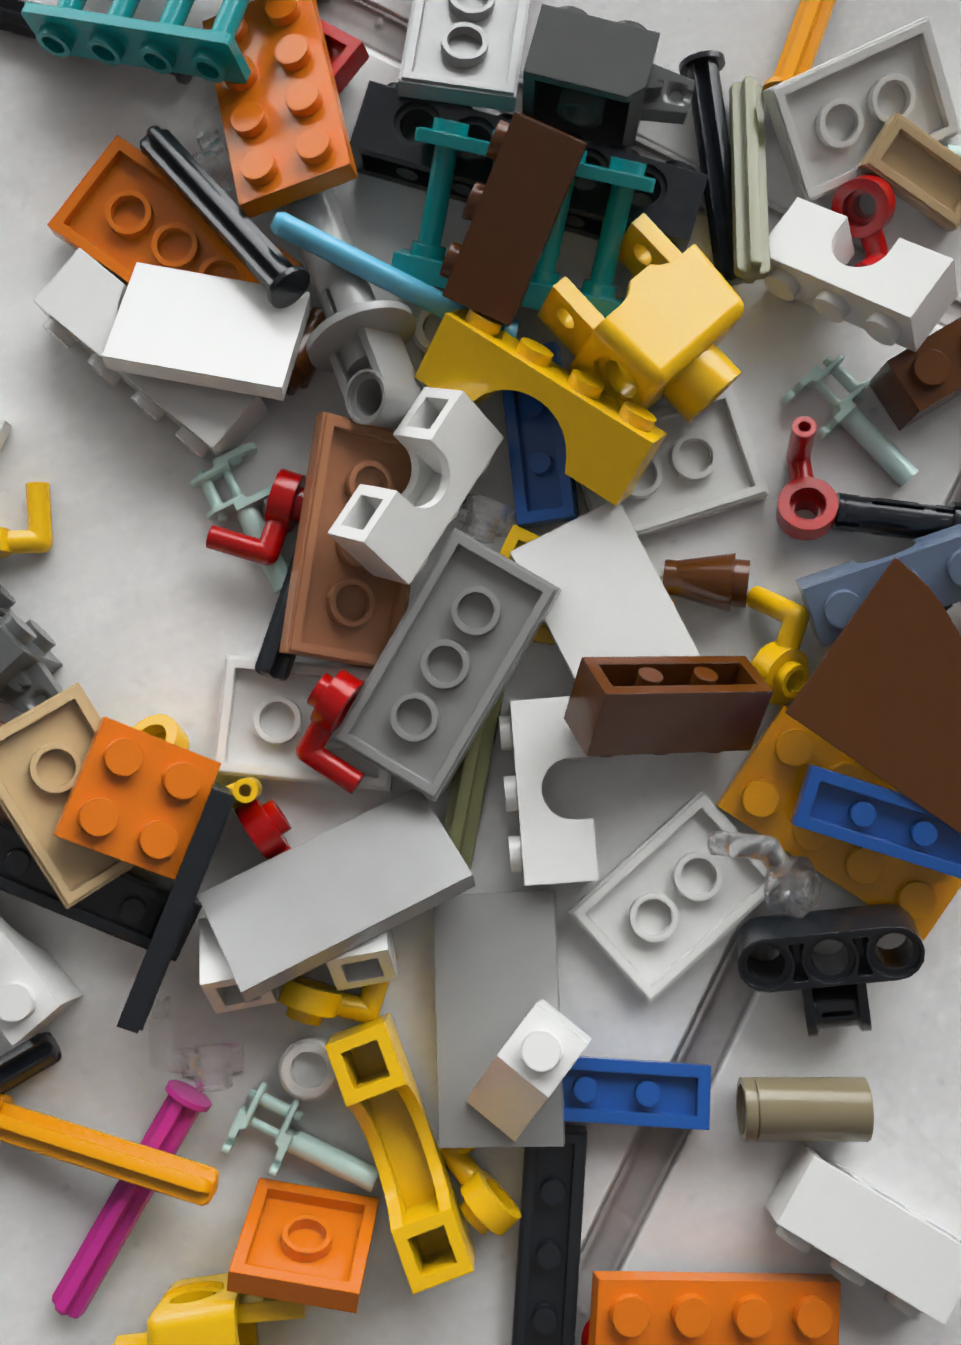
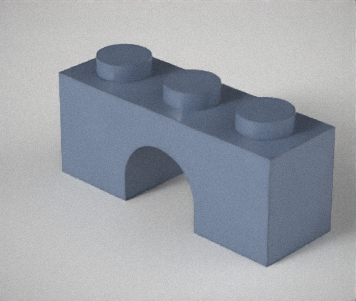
M961 524L912 540V547L894 555L863 563H856L852 560L796 579L804 606L810 614L809 621L814 636L820 645L824 647L836 641L894 557L910 568L932 590L943 607L961 602Z

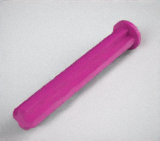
M169 1080L165 1087L168 1096L140 1144L176 1155L199 1113L207 1112L212 1103L204 1093L195 1087L179 1080ZM121 1180L117 1182L52 1295V1302L55 1304V1310L59 1314L77 1319L85 1313L154 1191Z

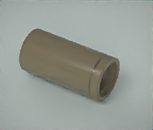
M739 1077L736 1091L737 1121L739 1134L743 1142H869L872 1138L874 1128L873 1101L871 1090L865 1077Z

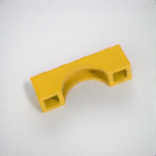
M471 308L445 313L414 378L428 387L464 391L475 404L486 400L498 390L519 391L536 398L552 412L562 429L566 444L565 474L615 506L632 494L667 435L666 432L654 425L657 419L652 413L629 401H625L621 405L602 393L605 386L597 378L578 369H573L570 373L551 361L554 354L547 347L526 337H522L519 341L501 329L503 323Z
M389 1012L371 1021L334 1033L325 1044V1049L345 1105L356 1117L373 1155L387 1203L391 1234L412 1293L416 1294L473 1272L475 1245L460 1209L458 1198L443 1161L391 1013Z

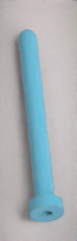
M277 212L273 218L270 229L276 236L442 319L447 312L468 308L442 296V291L286 212ZM515 319L510 326L503 323L501 329L515 338L519 328V320Z

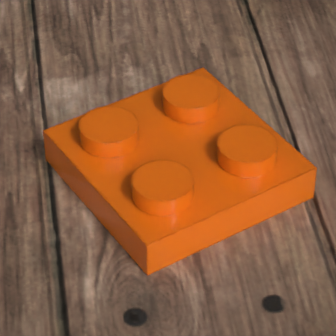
M102 717L52 835L175 880L221 763L108 717Z
M259 1178L228 1271L227 1291L357 1314L377 1219L379 1198Z

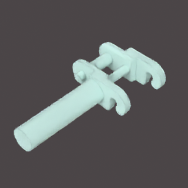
M843 354L839 355L834 361L828 356L822 362L826 366L824 370L816 365L792 390H789L782 397L781 401L788 405L804 389L812 391L816 388L835 409L832 411L833 418L815 436L821 441L840 424L901 487L919 470L860 409L856 408L857 405L853 400L857 397L862 402L867 397L863 390L870 382L866 380L860 385L840 365L845 358ZM830 374L850 393L842 401L822 382Z
M250 442L212 459L215 467L206 472L204 469L198 470L196 472L197 477L191 480L190 485L192 488H202L212 508L206 514L208 520L219 519L220 522H224L228 519L227 514L237 510V520L244 534L260 539L265 521L258 508L264 505V500L269 497L272 486L246 497L242 494L232 474L234 472L233 466L242 462V456L246 454L252 456L258 452L255 443ZM223 477L234 498L224 503L213 482ZM281 553L274 564L268 566L260 564L274 594L280 593L288 571Z
M265 1082L261 1083L257 1091L252 1088L250 1089L247 1097L253 1099L250 1107L243 1105L238 1111L227 1135L229 1137L220 1153L228 1156L241 1129H247L251 1126L276 1138L275 1144L279 1147L267 1175L275 1178L286 1153H289L371 1192L379 1174L375 1165L303 1131H297L290 1127L293 1119L300 1122L303 1113L297 1110L301 1100L295 1099L292 1105L277 1099L265 1093L267 1083ZM259 1105L286 1117L281 1129L254 1118Z

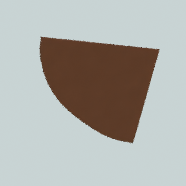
M894 557L785 713L961 834V636L942 603L932 590L910 568Z

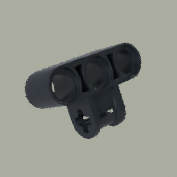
M874 904L760 916L750 919L741 926L737 934L736 943L738 971L741 979L749 987L759 992L802 991L808 1036H818L820 1029L858 1026L862 1032L871 1031L866 983L909 978L919 971L925 957V949L913 917L906 909L896 904ZM899 933L906 936L904 942L896 948L884 949L876 945L879 939L887 934ZM824 940H836L843 944L840 950L830 955H820L813 951L814 946ZM762 946H770L780 952L777 957L769 961H759L750 955L753 950Z

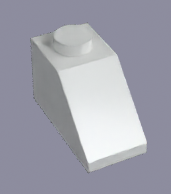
M541 999L533 1006L494 1058L466 1099V1102L515 1142L574 1065L592 1038L545 1000Z

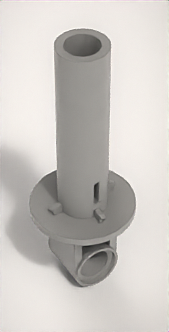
M333 188L284 205L286 213L355 247ZM300 248L326 318L308 338L306 351L310 362L317 369L335 373L345 399L347 413L354 422L362 425L397 429L423 390L421 383L414 378L416 373L405 347L416 330V320L412 310L406 304L399 301L376 300L368 281Z

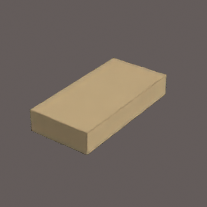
M896 112L890 115L857 167L866 174L877 175L886 180L892 187L894 194L946 231L956 230L961 223V157L900 113Z

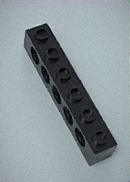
M369 80L350 140L356 171L427 192L435 145L407 140L406 138L410 134L416 132V127L432 129L434 117L470 125L467 137L490 142L493 130L496 129L499 121L503 120L510 124L513 114L503 113L496 116L474 110L471 106L398 96L397 82L385 85ZM558 129L588 143L585 163L609 168L611 156L647 164L644 176L656 179L653 193L636 189L634 193H644L654 203L647 206L631 203L625 233L630 224L641 214L645 213L681 253L687 250L709 175L696 172L691 165L682 161L670 160L664 163L640 156L636 150L628 146L611 145L607 147L585 141L576 132ZM459 150L450 199L467 203L476 182L486 185L491 173L493 160L484 155L479 158H468L462 155V151ZM594 180L598 184L594 189L582 190L576 186L573 187L564 231L599 240L611 184Z

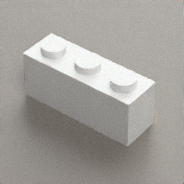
M800 1142L765 1204L766 1209L778 1224L775 1233L804 1253L808 1254L812 1246L828 1254L832 1257L829 1265L852 1283L864 1287L867 1279L887 1290L884 1299L906 1316L919 1321L924 1313L945 1326L961 1297V1238L805 1143Z

